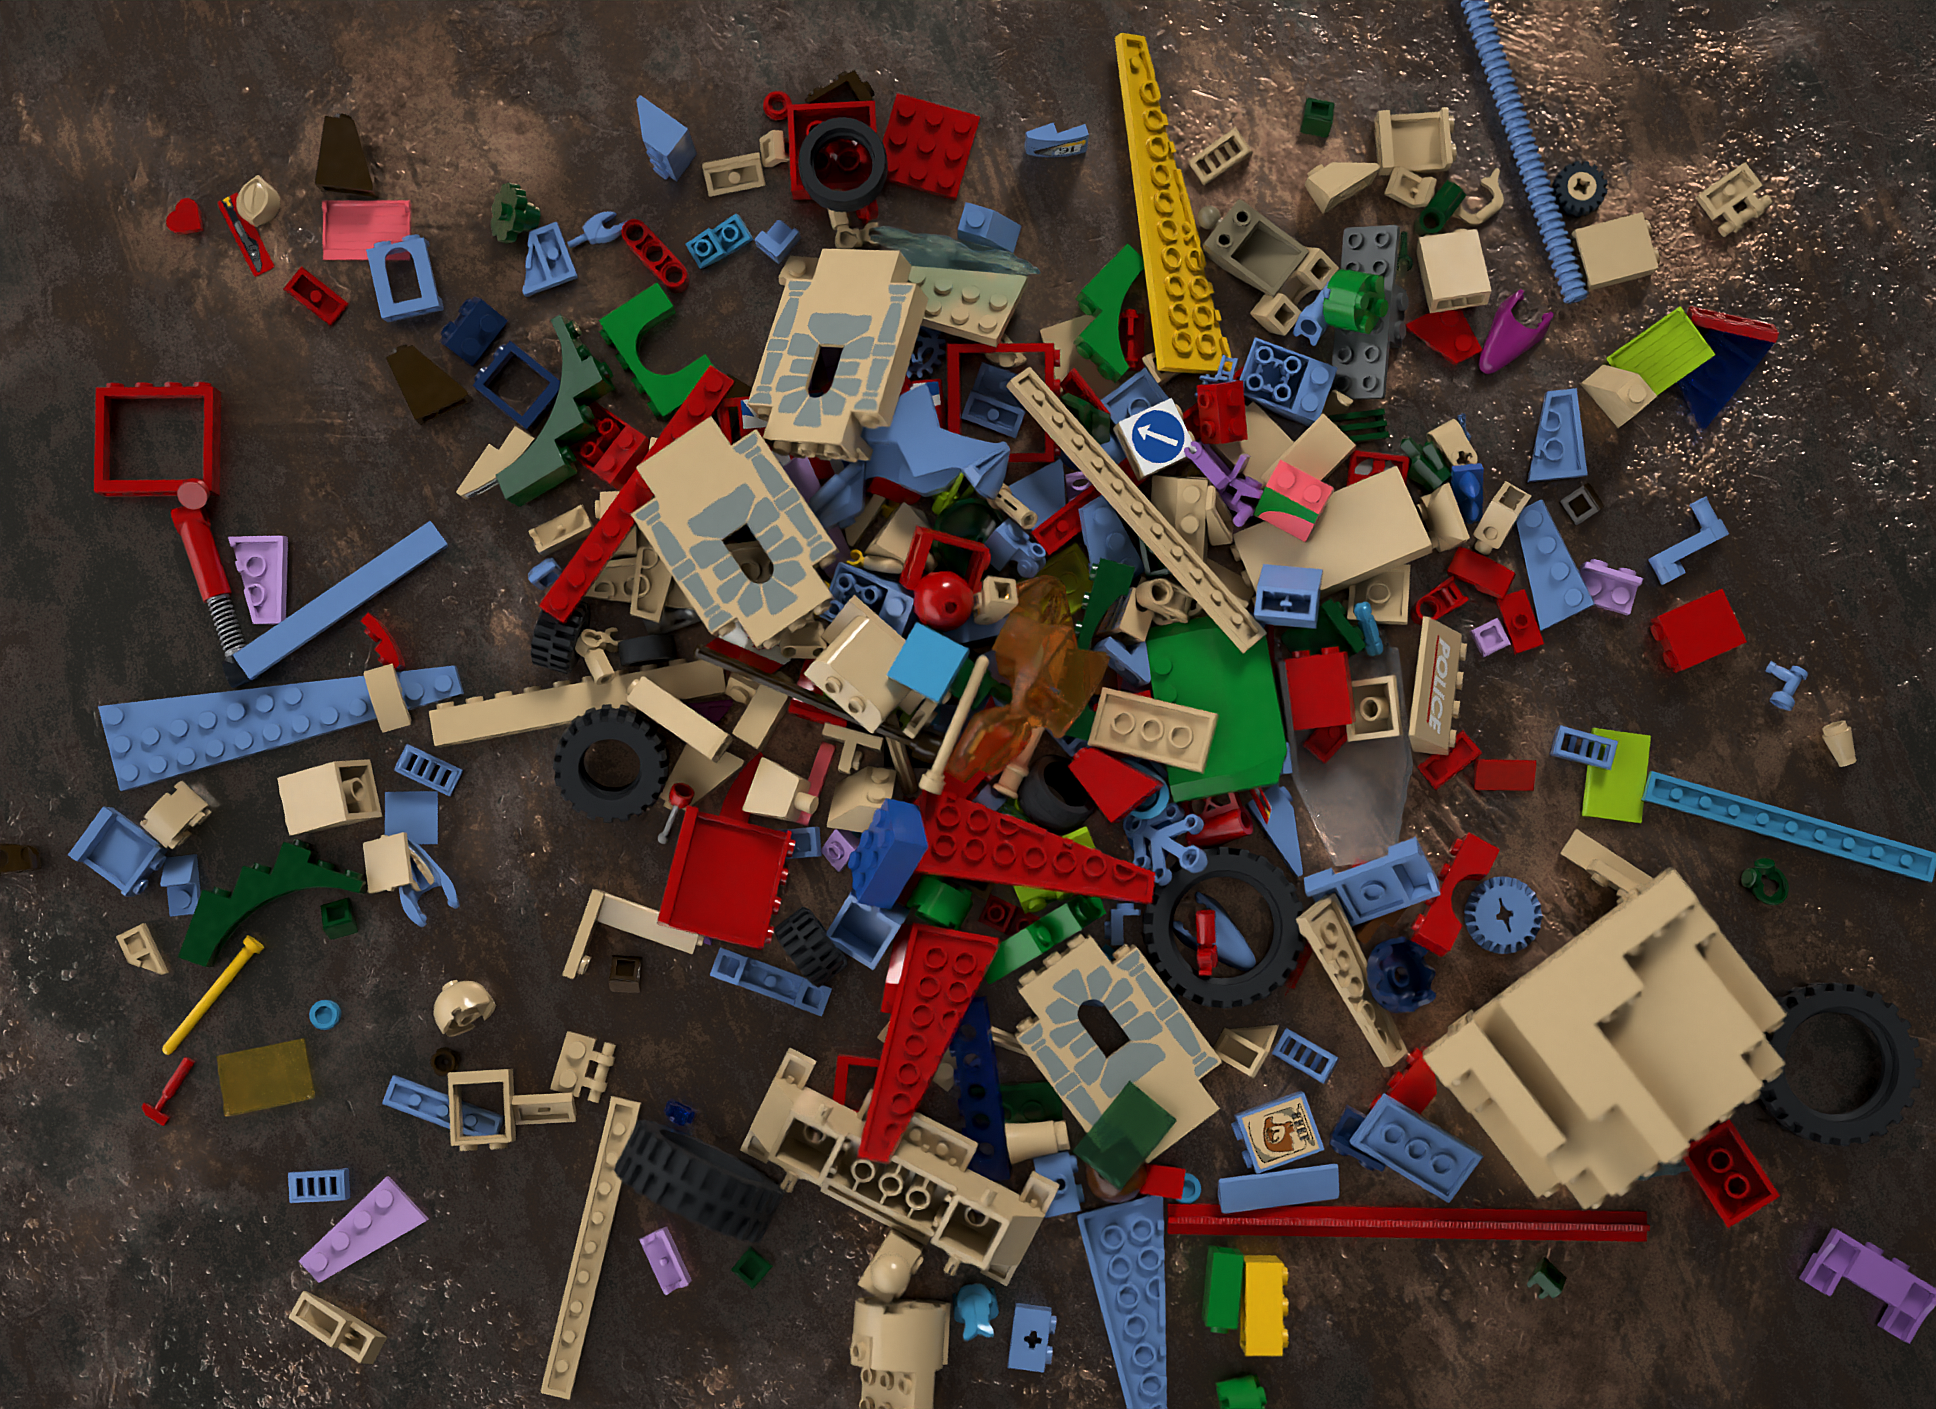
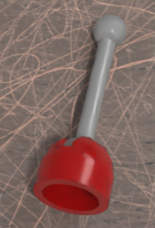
M685 783L673 784L669 792V802L673 809L663 832L658 835V841L662 844H666L670 839L668 834L678 810L690 805L694 797L693 788Z

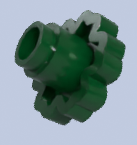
M507 182L501 186L500 193L495 195L491 209L493 214L490 223L492 235L497 237L498 242L510 244L516 241L518 233L522 231L527 232L530 229L535 230L538 227L541 217L540 209L527 201L526 191L521 189L519 184Z

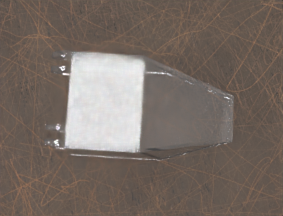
M1384 626L1377 627L1380 634L1379 638H1381L1383 644V652L1380 655L1370 656L1365 647L1362 649V652L1349 658L1351 681L1396 675L1403 735L1351 742L1347 740L1326 764H1322L1302 745L1316 728L1294 730L1286 665L1285 661H1282L1281 643L1279 639H1274V680L1285 739L1289 747L1291 775L1334 866L1367 863L1389 855L1388 847L1398 844L1401 820L1408 795L1407 789L1413 769L1399 650L1398 647L1390 648Z

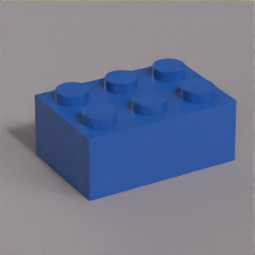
M886 798L880 809L875 811L871 825L868 830L862 833L857 849L851 852L848 860V867L851 869L853 878L852 887L856 892L858 903L891 910L928 848L918 805Z

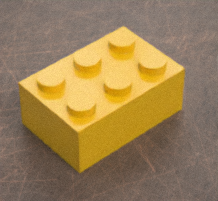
M1244 1255L1240 1293V1347L1246 1356H1283V1347H1288V1330L1284 1328L1283 1317L1288 1316V1299L1284 1298L1283 1286L1288 1285V1269L1284 1267V1263L1277 1256Z

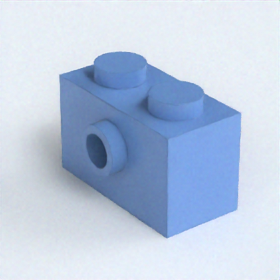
M1058 1150L1059 1153L1033 1158L1036 1173L1060 1184L1045 1214V1218L1081 1211L1079 1203L1085 1202L1081 1184L1075 1185L1073 1173L1079 1172L1075 1154L1069 1156L1068 1150Z

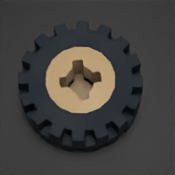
M1575 161L1573 164L1565 166L1559 172L1552 184L1554 191L1552 195L1557 199L1555 203L1559 205L1560 212L1564 210L1566 211L1565 215L1570 216L1573 214L1574 217L1580 218L1581 215L1585 217L1594 212L1601 205L1608 191L1606 189L1608 182L1607 179H1603L1604 172L1597 170V165L1590 166L1588 161L1583 163Z

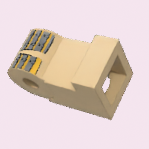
M988 576L983 581L984 589L973 595L974 622L979 625L996 623L1018 605L1014 579ZM1007 592H1008L1009 598H1008V599H1005V598H1006V594H1007Z

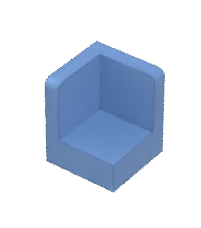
M777 220L767 233L761 231L755 238V242L759 249L780 264L799 242L801 235L800 231L796 228L792 230L784 222Z

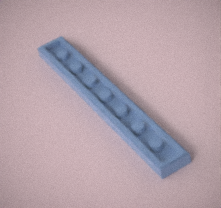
M429 521L233 654V657L248 678L253 680L448 547V544L433 523Z

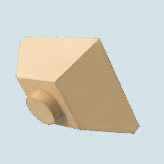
M1332 162L1326 167L1320 164L1308 173L1309 177L1304 186L1322 214L1371 185L1380 167L1377 163Z

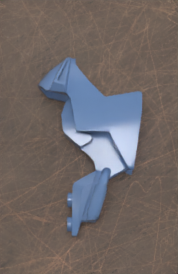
M926 384L921 385L899 396L890 427L878 426L875 429L863 426L861 437L873 449L870 461L858 460L857 462H849V465L838 475L835 474L809 499L808 506L829 535L828 531L837 526L841 530L856 523L855 518L860 516L865 509L867 479L876 476L900 484L901 487L924 497H929L947 491L959 477V474L962 473L980 496L995 500L1006 476L1011 450L1006 442L990 443L941 429L929 388Z

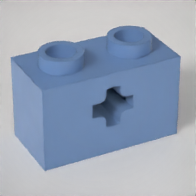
M1015 1303L1008 1368L1044 1372L1045 1364L1051 1365L1053 1346H1047L1049 1334H1055L1056 1316H1051V1307ZM1031 1331H1036L1037 1337L1041 1338L1040 1340H1035L1034 1345H1030L1028 1339L1024 1338L1025 1336H1030Z

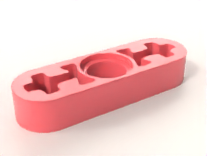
M824 741L820 745L808 778L811 784L808 794L818 797V799L837 746ZM801 811L796 823L808 827L813 814Z

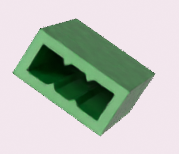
M1208 1245L1202 1319L1206 1326L1211 1327L1212 1332L1227 1334L1229 1329L1237 1330L1244 1255L1238 1248Z

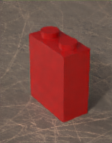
M1722 588L1650 619L1653 624L1650 627L1655 640L1657 642L1660 641L1665 650L1663 652L1664 661L1670 669L1673 668L1675 673L1747 642Z
M1339 646L1321 648L1322 654L1310 655L1309 650L1291 652L1292 657L1284 659L1293 731L1355 723L1356 714L1348 651H1339Z

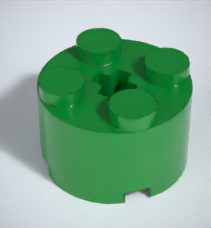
M1340 269L1331 277L1327 285V289H1331L1329 299L1324 298L1323 314L1326 323L1335 328L1370 334L1379 318L1384 317L1388 311V301L1384 299L1383 276Z
M921 875L905 908L908 910L911 907L917 910L915 916L934 927L946 928L948 926L953 928V930L959 931L974 904L970 899L973 893L959 885L953 888L945 884L946 878L943 876Z
M1257 1374L1216 1383L1220 1409H1265V1405H1267L1264 1389L1260 1386Z

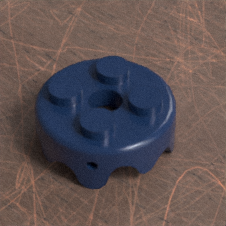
M1405 937L1382 941L1373 949L1367 963V981L1374 999L1385 1010L1392 1013L1413 1012L1418 1007L1429 1004L1436 998V993L1431 990V983L1436 975V971L1424 960V955L1429 952L1428 949ZM1395 969L1400 975L1399 983L1395 979Z

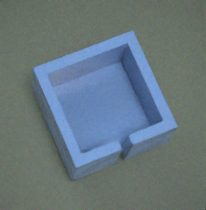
M853 889L826 934L838 949L874 970L910 910L897 902L894 903L891 910L860 904L857 902L856 892Z

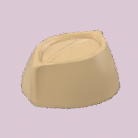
M256 175L243 185L239 191L236 207L239 215L244 220L254 226H259L275 218L279 212L280 198L277 191L270 184L264 181L260 175Z

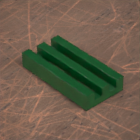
M1384 409L1328 416L1333 423L1376 417L1374 422L1337 426L1342 432L1378 428V433L1347 436L1353 443L1389 438V433L1385 429L1387 421L1383 418V415H1385Z

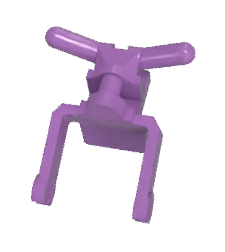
M1201 440L1199 442L1192 441L1191 446L1197 449L1196 453H1191L1189 447L1184 448V453L1216 487L1226 506L1232 511L1237 512L1233 523L1240 527L1245 522L1253 521L1255 516L1253 513L1256 508L1254 505L1243 500V497L1261 498L1264 490L1260 489L1262 484L1249 476H1246L1245 480L1240 478L1251 456L1246 453L1242 454L1233 471H1231L1211 448L1210 444H1203ZM1229 486L1237 489L1235 496L1227 493Z

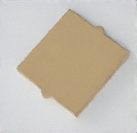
M402 832L391 836L381 835L379 839L363 843L368 893L373 894L385 890L393 892L397 887L413 883L407 833Z

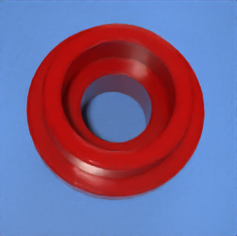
M782 91L769 93L763 102L765 114L773 120H783L788 117L787 105H792L790 97ZM775 103H782L783 108L776 111L773 109Z

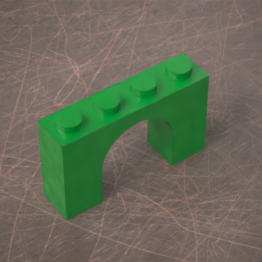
M656 282L598 321L603 327L599 333L607 345L614 344L619 351L615 357L625 370L630 367L635 377L631 381L641 394L646 391L651 401L647 405L657 418L662 415L667 422L673 418L710 365L713 366V364L705 354L682 370L670 375L655 374L641 364L639 348L643 337L649 330L677 313L658 282Z

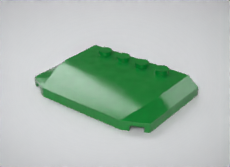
M1210 616L1191 619L1187 623L1176 622L1149 628L1145 641L1154 699L1219 715L1204 774L1166 765L1174 803L1177 804L1279 784L1288 749L1266 635L1245 653H1242Z

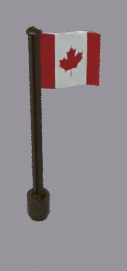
M739 621L735 623L736 629L726 636L721 637L720 635L705 646H703V643H699L694 649L693 656L696 660L700 658L862 726L834 700L774 676L786 667L793 658L782 656L780 642L768 650L765 647L762 649L757 648ZM883 722L875 730L879 734L908 745V748L913 750L912 757L934 765L945 738L922 728L920 734L917 733L912 739L903 732V729L887 722Z

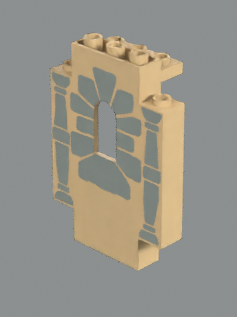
M822 249L813 280L787 279L747 404L757 414L756 416L759 419L768 422L763 439L772 447L773 452L783 456L790 454L801 459L818 457L822 460L842 458L849 462H857L858 460L870 461L873 449L861 437L863 426L875 429L878 426L890 427L928 302V297L916 283H907L912 266L900 251ZM820 348H843L830 390L821 397H810L808 387Z
M710 416L636 467L655 495V498L631 515L712 635L717 636L720 634L721 637L726 636L736 629L735 623L739 621L756 647L759 649L765 647L768 650L781 642L780 636L788 630L793 633L806 625L805 619L813 613L819 616L832 607L830 602L835 598L815 569L818 566L824 569L837 560L835 555L840 551L757 429L731 445L715 420ZM746 524L774 565L772 577L762 584H755L745 576L722 541Z
M1080 933L1067 943L1069 948L1061 954L1057 951L1052 953L1043 961L1045 966L1037 972L1032 969L1019 979L1021 984L1017 986V989L1037 1016L1033 1019L1029 1016L1022 1020L1016 1026L1018 1030L1014 1035L1102 1153L1127 1135L1145 1161L1149 1163L1219 1110V1107L1199 1082V1079L1221 1064L1222 1061L1134 944L1131 946L1125 944L1118 948L1112 954L1114 958L1109 961L1089 933L1085 936ZM1089 999L1101 1001L1130 1038L1129 1042L1108 1058L1105 1057L1078 1019L1080 1005Z

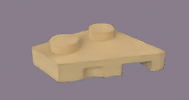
M949 691L941 702L944 705L952 695ZM926 698L903 732L913 739L923 725L928 727L938 714L934 709L939 703Z

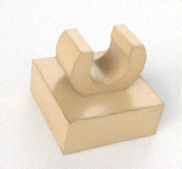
M771 130L760 138L762 167H774L780 162L790 160V155L785 152L784 146L789 145V137L783 138V131Z

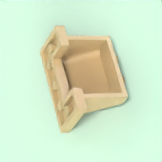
M854 595L820 636L829 646L810 665L804 675L872 734L898 706L910 715L924 700L925 696L887 676L906 640Z

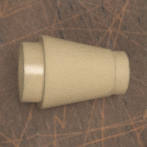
M1846 721L1834 722L1822 728L1824 732L1822 738L1838 762L1839 767L1855 763L1857 760L1855 758L1852 730L1850 726H1847Z

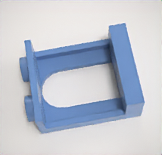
M409 235L402 238L403 242L391 244V241H381L373 244L374 248L366 250L381 318L386 322L444 310L442 299L437 293L427 247L430 245L424 237L420 238L419 235ZM409 251L414 260L422 297L394 303L385 260L388 255Z

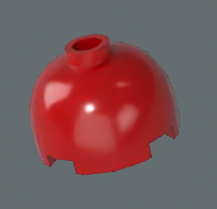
M952 571L931 572L923 577L914 589V613L924 625H928L933 630L943 632L956 630L965 624L972 614L974 606L972 590L962 577Z

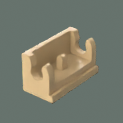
M579 505L528 532L535 541L538 553L545 557L589 535L594 526L584 506Z

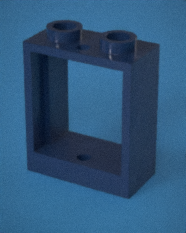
M509 341L507 345L503 344L495 351L493 355L494 360L488 367H483L479 370L474 378L476 382L473 386L484 397L532 434L553 409L561 381L513 342ZM513 355H516L550 383L523 416L487 388Z

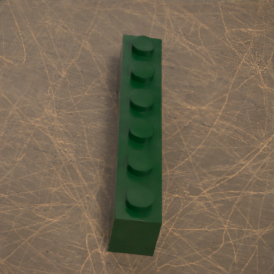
M1100 558L1099 564H1092L1088 580L1094 581L1091 593L1085 592L1081 609L1086 610L1083 622L1077 620L1073 638L1078 639L1075 651L1069 649L1065 667L1070 668L1068 679H1061L1057 694L1063 697L1060 708H1053L1049 723L1055 726L1053 732L1086 741L1089 740L1096 712L1090 711L1085 692V664L1088 648L1094 631L1108 608L1120 596H1128L1135 570L1133 566Z

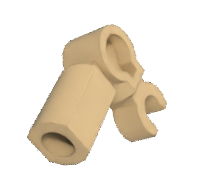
M828 209L832 228L837 230L835 236L836 249L854 250L862 247V244L874 247L882 243L881 237L871 238L869 236L871 230L878 229L877 222L868 223L861 230L859 228L850 229L849 227L852 225L849 212L842 213Z
M608 628L604 633L602 631L596 632L592 629L583 630L577 639L575 650L579 655L585 657L584 660L597 685L608 684L615 678V673L604 650L606 649L609 652L619 651L618 643L623 640L614 641L611 639L618 632L617 628Z

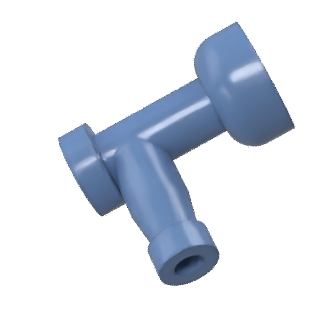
M1770 661L1765 671L1774 674L1786 682L1782 691L1773 693L1770 702L1780 709L1791 711L1795 705V700L1792 696L1800 682L1806 680L1808 672L1794 665L1789 671Z

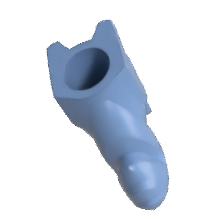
M1329 281L1315 301L1306 306L1301 312L1293 331L1296 337L1300 334L1308 337L1310 344L1313 346L1317 345L1320 337L1329 326L1323 314L1324 298L1329 299L1331 289H1327Z

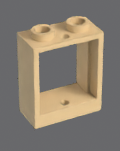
M513 1069L448 1073L451 1146L459 1145L460 1151L478 1150V1144L490 1143V1149L508 1148V1142L516 1141L515 1117L512 1108L514 1096ZM503 1082L505 1134L463 1137L461 1084Z

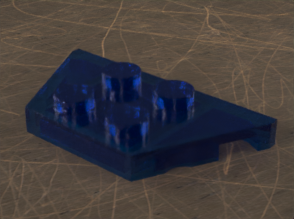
M1714 329L1708 330L1703 338L1715 353V356L1677 382L1700 430L1704 431L1775 344L1774 342Z

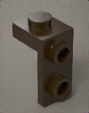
M854 69L849 73L844 71L833 78V82L824 88L822 86L814 88L805 99L806 104L826 103L849 89L856 101H873L872 97L875 96V93L867 80L862 82Z

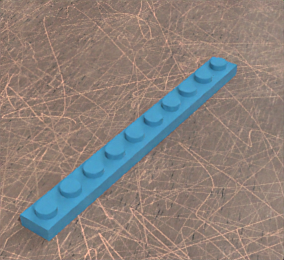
M1654 771L1649 772L1642 797L1643 801L1927 883H1931L1936 869L1935 852Z

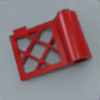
M1238 792L1229 793L1231 803L1227 805H1222L1215 801L1216 796L1201 799L1206 802L1202 814L1197 816L1203 820L1204 826L1198 834L1193 835L1186 832L1185 839L1188 846L1193 845L1200 850L1211 849L1252 834V818L1247 809L1242 806ZM1192 801L1181 803L1185 811V817L1194 814L1191 805Z

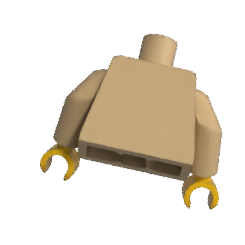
M889 500V506L886 504L882 505V513L887 520L866 549V557H863L861 551L854 549L850 552V556L858 561H846L848 565L860 569L865 568L866 570L901 574L916 525L931 529L923 511L911 507L905 502L900 505V503ZM929 551L924 570L931 573L936 569L938 563L935 556Z

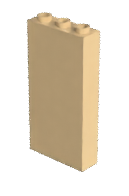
M1397 466L1333 492L1306 542L1263 521L1233 534L1232 538L1235 544L1230 545L1235 561L1242 560L1245 567L1241 575L1246 587L1253 586L1256 594L1263 564L1323 569L1320 599L1432 553L1431 541ZM1253 597L1252 601L1255 606L1256 597Z

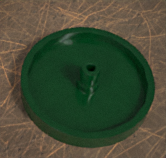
M977 498L962 499L949 504L941 511L935 521L933 530L984 544L1005 519L997 509L992 508L984 500ZM933 540V553L941 570L945 572L952 571L964 579L972 550ZM989 564L988 569L983 571L980 581L983 583L988 576L996 577L1000 572Z

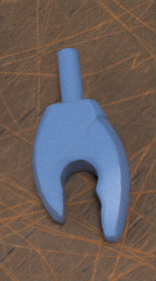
M611 211L598 213L582 227L584 234L568 241L567 244L571 249L589 240L590 244L613 241L622 235L621 230L625 222L614 225L611 229H605L604 223L614 218L616 213Z

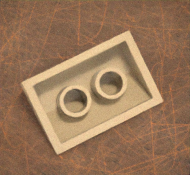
M1152 475L1151 503L1207 565L1208 530L1205 503L1208 486H1211L1212 482L1208 478Z

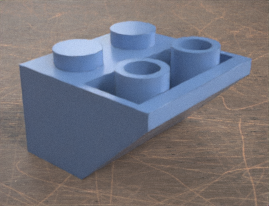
M1263 564L1257 586L1254 611L1255 620L1260 624L1316 629L1323 569Z

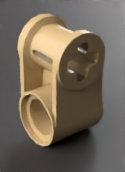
M1451 419L1427 433L1428 441L1436 443L1442 457L1451 470L1452 466L1459 465L1457 460H1465L1466 465L1477 464V454L1466 438L1461 425L1455 419Z
M1155 579L1142 582L1136 589V599L1141 606L1162 614L1170 620L1180 623L1188 622L1189 617L1187 614L1191 601L1194 598L1184 587L1175 585L1165 579ZM1152 587H1154L1157 592L1156 600L1152 597L1151 594Z

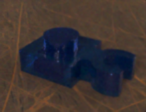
M673 1099L668 1100L663 1111L670 1121L684 1126L686 1122L689 1124L693 1123L698 1113L697 1110Z

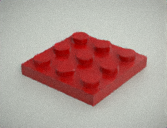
M897 93L882 142L886 150L888 162L886 181L957 201L980 123V116Z

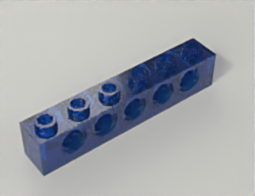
M987 996L973 998L949 1045L951 1057H956L957 1068L953 1069L954 1083L956 1087L960 1086L962 1097L958 1098V1110L960 1116H965L966 1127L962 1128V1135L979 1143L967 1169L991 1181L1007 1180L1013 1174V1166L1010 1162L1006 1141L1005 1113L1000 1090ZM965 1024L972 1025L976 1030V1036L972 1038L966 1037L962 1033V1026ZM966 1055H977L980 1058L981 1065L978 1067L970 1066L966 1061ZM975 1083L982 1085L985 1089V1095L974 1096L971 1093L970 1086ZM978 1113H984L989 1117L990 1124L986 1126L979 1125L974 1116ZM981 1143L991 1144L994 1148V1153L991 1155L982 1153L979 1145Z

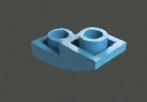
M734 214L714 229L708 228L685 245L699 268L703 269L737 251L754 239L740 215Z

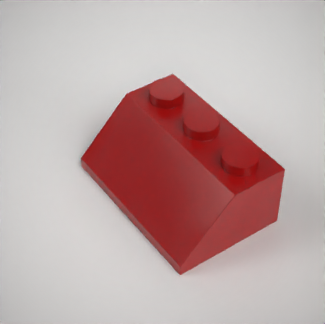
M1728 1118L1723 1122L1716 1120L1709 1125L1710 1131L1699 1140L1695 1141L1692 1138L1687 1141L1690 1146L1685 1150L1688 1153L1682 1158L1727 1228L1780 1197L1743 1138Z

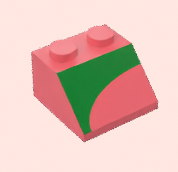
M1280 460L1262 493L1253 515L1306 542L1334 492V488Z

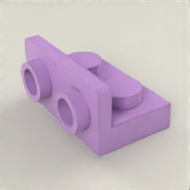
M1591 559L1590 562L1580 565L1579 572L1596 604L1594 606L1629 615L1637 588L1642 584L1643 578L1636 576V572L1631 569L1619 568V570L1607 568L1608 563L1596 559Z

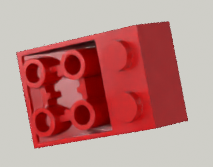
M594 401L588 406L595 417L592 422L596 431L569 448L574 453L578 463L616 491H621L636 470V467L648 453L650 440Z

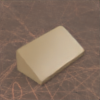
M759 153L703 163V172L709 197L766 186Z

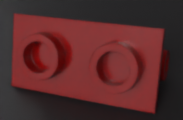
M1134 309L1125 310V313L1119 314V341L1123 356L1129 366L1127 371H1141L1144 369L1142 358L1144 357L1145 314L1136 313Z

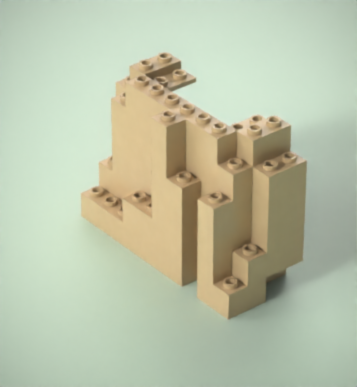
M1670 867L1645 886L1641 883L1616 901L1618 903L1617 907L1475 1013L1472 1009L1448 1026L1447 1034L1423 1051V1058L1445 1087L1448 1086L1467 1112L1473 1114L1537 1198L1541 1195L1545 1197L1552 1195L1560 1188L1558 1184L1560 1181L1568 1187L1585 1210L1590 1206L1596 1209L1608 1199L1606 1196L1608 1193L1611 1197L1616 1193L1622 1196L1634 1187L1633 1181L1639 1176L1643 1175L1646 1178L1658 1170L1660 1166L1657 1163L1660 1161L1664 1164L1671 1161L1674 1164L1681 1160L1688 1153L1685 1150L1690 1146L1687 1141L1692 1138L1697 1141L1710 1131L1708 1126L1716 1120L1720 1122L1727 1120L1735 1113L1733 1108L1744 1101L1745 1104H1748L1761 1094L1759 1089L1763 1087L1762 1080L1766 1079L1769 1082L1782 1073L1780 1067L1785 1063L1765 1039L1763 1033L1767 1031L1770 1034L1784 1024L1782 1019L1787 1016L1786 1013L1720 932L1719 927L1697 901V897L1677 872Z

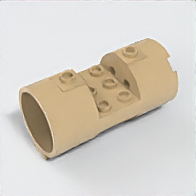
M878 1297L858 1298V1301H855L853 1338L850 1353L851 1364L863 1367L861 1371L862 1398L859 1403V1409H933L935 1370L941 1369L948 1362L951 1303L918 1298L915 1300L898 1299L897 1301L892 1298L890 1303L887 1304Z

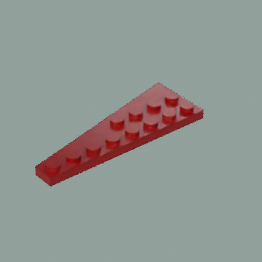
M922 788L920 814L928 848L914 872L1145 904L1152 903L1155 872L1125 860L1121 861L1101 853L1102 851L1088 848L1073 842L1074 840L1060 837L1048 832L1046 829L1008 814L999 813L980 803L971 802L952 792L942 790L941 795Z
M913 923L857 1155L859 1159L884 1164L890 1163L999 949V938Z

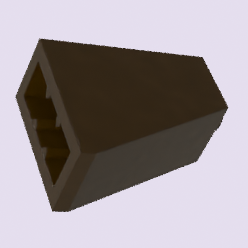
M337 113L334 117L325 116L315 185L321 192L379 199L378 186L360 127L351 116Z
M401 345L393 349L391 355L385 357L415 421L420 425L473 401L471 394L413 345Z

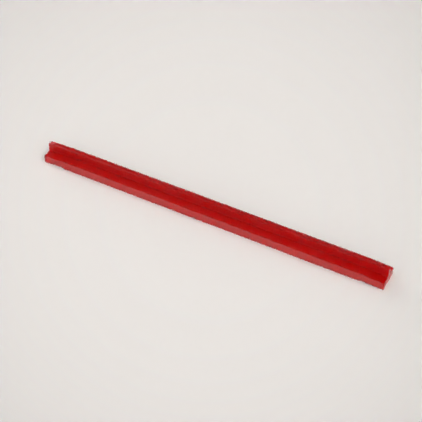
M1167 1203V1234L1647 1242V1231H1650V1225L1647 1224V1211L1287 1205L1224 1214L1221 1212L1219 1203Z

